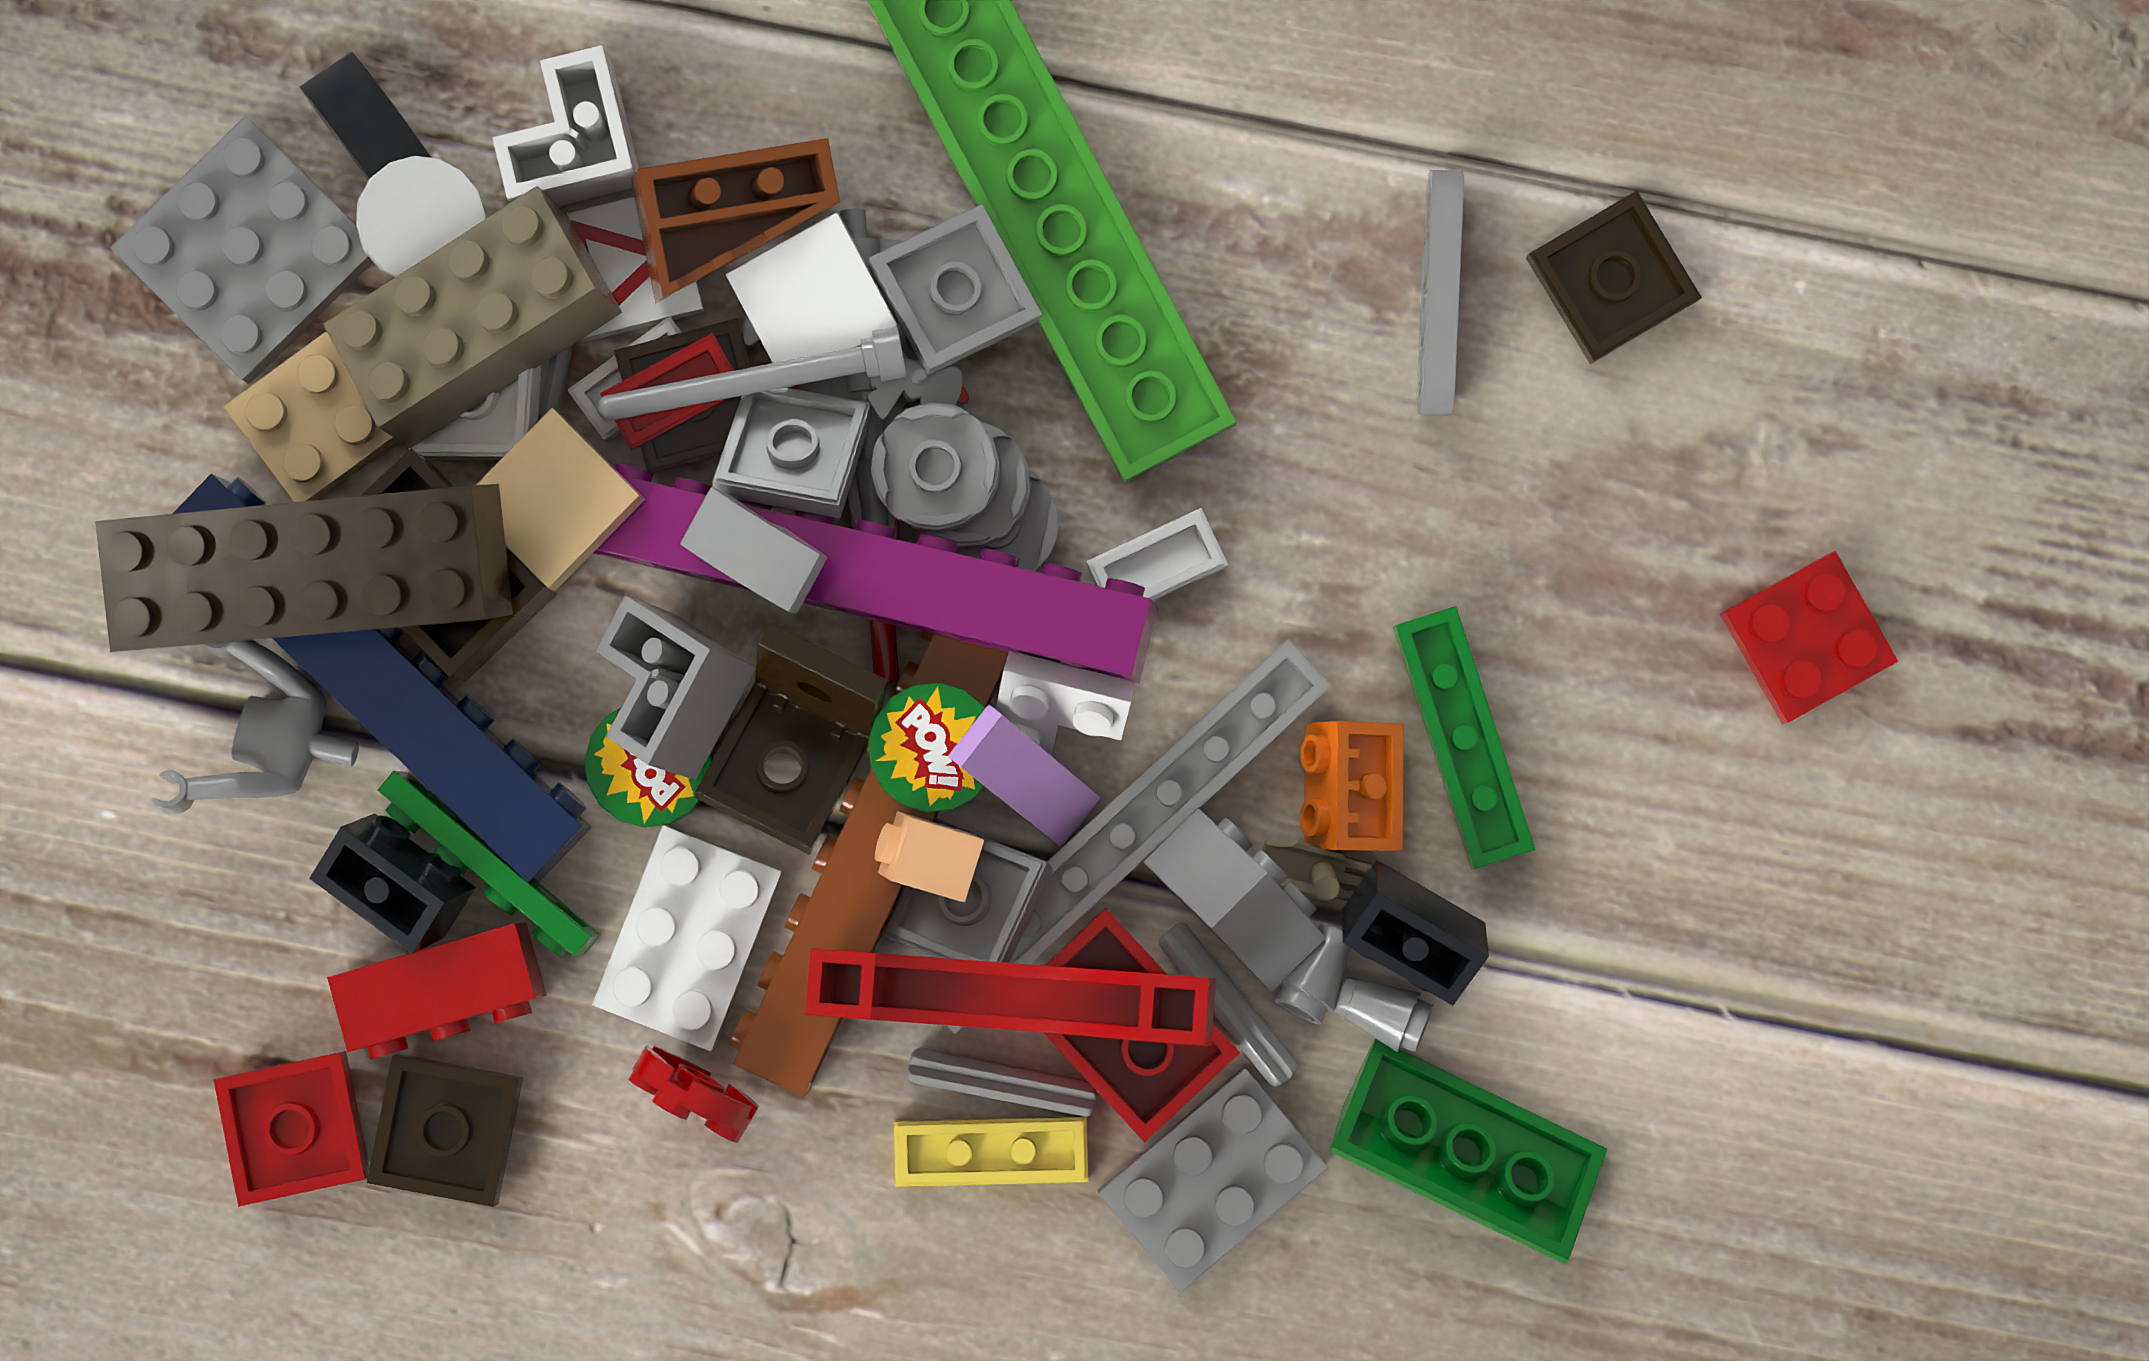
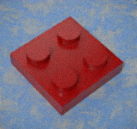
M1836 551L1821 557L1720 613L1782 724L1793 721L1899 662Z
M346 1051L213 1079L238 1207L368 1178L369 1164Z

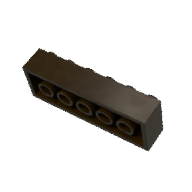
M499 484L470 485L95 521L110 652L485 620L513 614Z

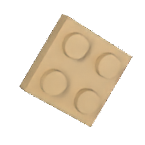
M327 332L321 334L223 406L293 502L319 500L398 442L397 439L377 427Z

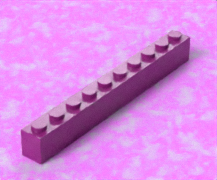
M625 464L615 465V469L645 500L593 554L752 591L680 544L711 486L685 478H676L673 487L652 483L653 473ZM738 500L767 521L785 527L828 557L803 604L1000 651H1013L1140 683L1158 607L1152 599L1143 597L1145 587L1107 578L1105 588L1081 583V572L1059 565L1045 563L1042 573L1017 568L1020 560L1018 557L995 550L982 549L978 559L955 553L956 543L935 536L920 534L918 543L914 544L894 539L896 530L882 524L858 520L856 530L833 525L834 517L802 511H795V515L772 511V506Z

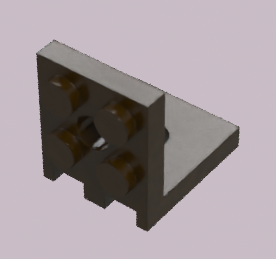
M769 621L757 643L755 682L695 791V798L810 855L868 746L875 717L883 708L888 680ZM778 753L789 754L799 762L801 772L792 782L785 784L776 783L765 774L763 766L767 759Z

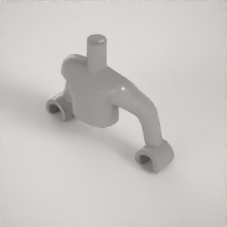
M253 640L204 644L216 656L230 657L233 655L287 695V698L283 700H270L250 696L243 708L232 746V759L249 764L263 772H236L184 778L174 770H165L159 776L167 782L179 784L180 791L173 800L162 801L152 798V802L162 811L178 815L187 811L192 806L194 800L266 798L293 794L300 790L313 758L353 767L359 752V742L321 733L326 708L324 694L302 673L270 649Z

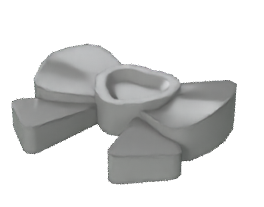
M903 352L907 377L883 382L881 381V376L871 377V388L873 391L866 398L867 402L871 403L872 411L879 421L885 420L901 394L910 402L920 400V405L930 402L955 405L961 393L962 372L958 367L950 366L927 376V372L923 369L920 362L910 360Z

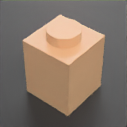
M897 811L894 823H886L877 841L875 860L881 862L878 873L890 881L965 903L984 839L969 832Z

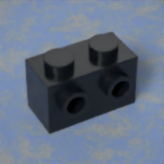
M374 813L341 826L309 879L411 954L443 939L476 888L460 876L461 870L459 867L454 865L450 867L442 860L439 854L429 853L409 839L410 833L406 828L390 817L378 816Z
M1376 860L1342 908V943L1351 947L1364 958L1375 961L1407 979L1418 989L1429 992L1452 1006L1489 957L1486 924L1484 921Z

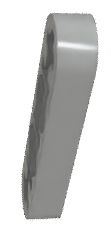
M1430 170L1428 174L1425 200L1417 378L1418 414L1451 415L1453 410L1456 383L1464 199L1463 171Z

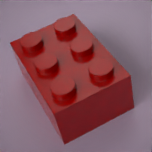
M1106 908L1044 965L1167 974ZM1214 1024L1212 1045L1208 1046L1043 1033L1144 1143L1240 1054L1238 1049Z

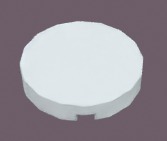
M411 156L390 162L368 180L357 201L356 227L364 252L381 271L397 277L485 220L486 214L478 190L461 170L441 159Z

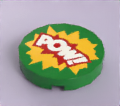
M942 683L913 685L891 697L875 717L868 740L870 765L882 789L900 804L927 813L954 810L976 798L985 786L951 760L948 755L985 710L984 706L963 689Z
M621 708L608 714L592 733L584 759L587 784L599 806L619 821L645 828L670 825L692 813L701 802L695 798V791L713 760L712 751L696 780L649 766L606 736Z

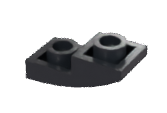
M353 52L348 53L299 86L332 135L342 143L367 180L390 162L411 156L432 158L393 103Z

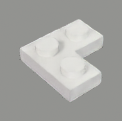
M1009 651L1003 670L996 710L1052 756L1059 725L1079 730L1086 735L1104 736L1121 741L1136 682Z

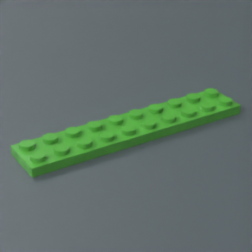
M866 0L975 206L983 204L1039 307L1042 316L1038 324L1123 483L1126 484L1236 426L1237 421L1011 0Z

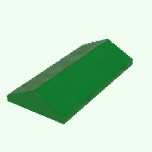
M1375 1038L1342 1106L1329 1152L1565 1264L1570 1259L1607 1148L1405 1051L1399 1050L1396 1052Z

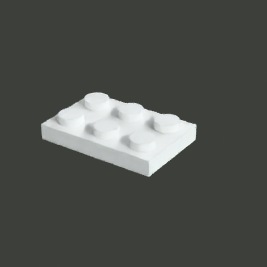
M663 825L592 1005L708 1051H713L784 871Z

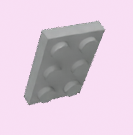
M1243 1067L1098 1190V1194L1176 1288L1182 1292L1324 1172L1328 1166L1247 1069Z

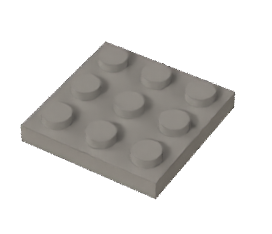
M246 115L110 247L241 380L248 384L373 263L362 248L356 224Z

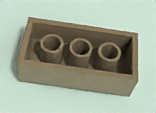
M536 186L323 325L377 427L407 447L412 448L459 418V415L465 411L468 412L484 402L487 396L493 392L498 393L517 381L518 375L525 370L537 368L623 312L567 213L542 189Z

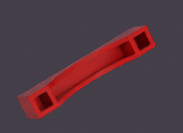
M810 948L805 1015L1208 1046L1212 1045L1216 978Z

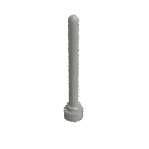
M894 326L873 330V337L861 339V346L606 395L599 400L597 410L603 419L613 421L861 372H867L868 378L881 376L882 382L907 377L898 328Z

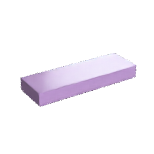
M990 705L985 708L948 755L951 760L1061 848L1101 799L1094 791Z

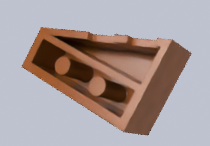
M828 138L637 169L631 177L655 304L838 204L840 198Z

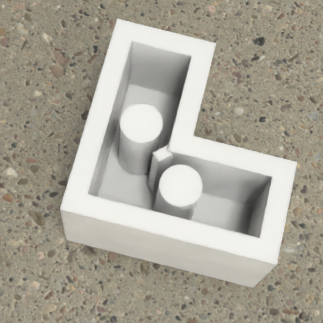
M600 45L540 60L555 122L492 137L508 201L510 203L536 186L542 189L559 206L631 189V177L639 169L615 68L604 47Z

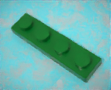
M1454 606L1395 625L1393 630L1471 869H1477L1535 850L1457 607Z
M394 770L378 788L377 791L391 802L385 810L395 821L412 833H416L420 827L440 843L434 852L439 854L446 864L450 867L452 865L459 867L463 875L469 868L488 883V886L483 890L485 896L511 916L517 910H520L537 925L532 931V935L557 956L562 957L566 951L573 956L584 955L601 936L600 933L542 884L527 883L443 801L409 772Z

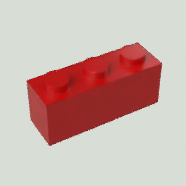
M527 922L513 923L423 949L414 954L409 953L327 977L347 1053L367 1048L370 1060L409 1049L405 1036L429 1030L433 1042L468 1032L470 1027L467 1018L492 1012L494 1023L496 1024L530 1014L532 1009L529 1001L547 996Z

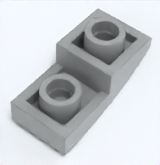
M712 487L680 543L696 556L738 583L794 614H797L828 558L785 527L767 521L728 493Z

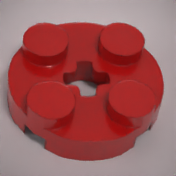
M648 1045L644 1047L628 1079L642 1090L655 1095L652 1102L663 1110L684 1120H687L690 1113L693 1112L707 1119L704 1125L708 1129L735 1143L739 1142L759 1108V1105L731 1084H728L725 1090L720 1083L710 1078L711 1073L674 1053L655 1046L652 1049Z

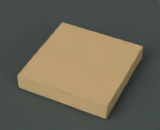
M551 408L476 484H499L505 545L552 591H556L645 500L554 408Z

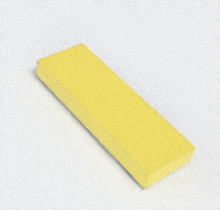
M1084 1116L894 1121L895 1187L1088 1182L1087 1117Z

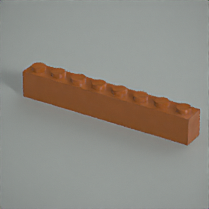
M922 632L921 638L930 643L919 665L912 661L907 663L894 691V696L913 685L942 683L963 689L982 704L984 708L990 705L1002 679L1008 652ZM872 768L866 780L855 776L839 809L840 812L849 815L838 839L829 834L825 838L812 867V870L821 873L811 897L800 893L786 921L785 928L794 932L784 955L773 951L758 981L757 986L767 990L756 1014L748 1010L744 1012L730 1041L731 1046L739 1049L733 1065L802 1097L809 1093L843 1018L805 1015L810 948L874 953L882 936L881 933L904 886L903 884L890 881L878 873L881 862L875 860V850L881 830L886 823H894L897 811L934 822L939 812L927 813L900 804L882 789Z

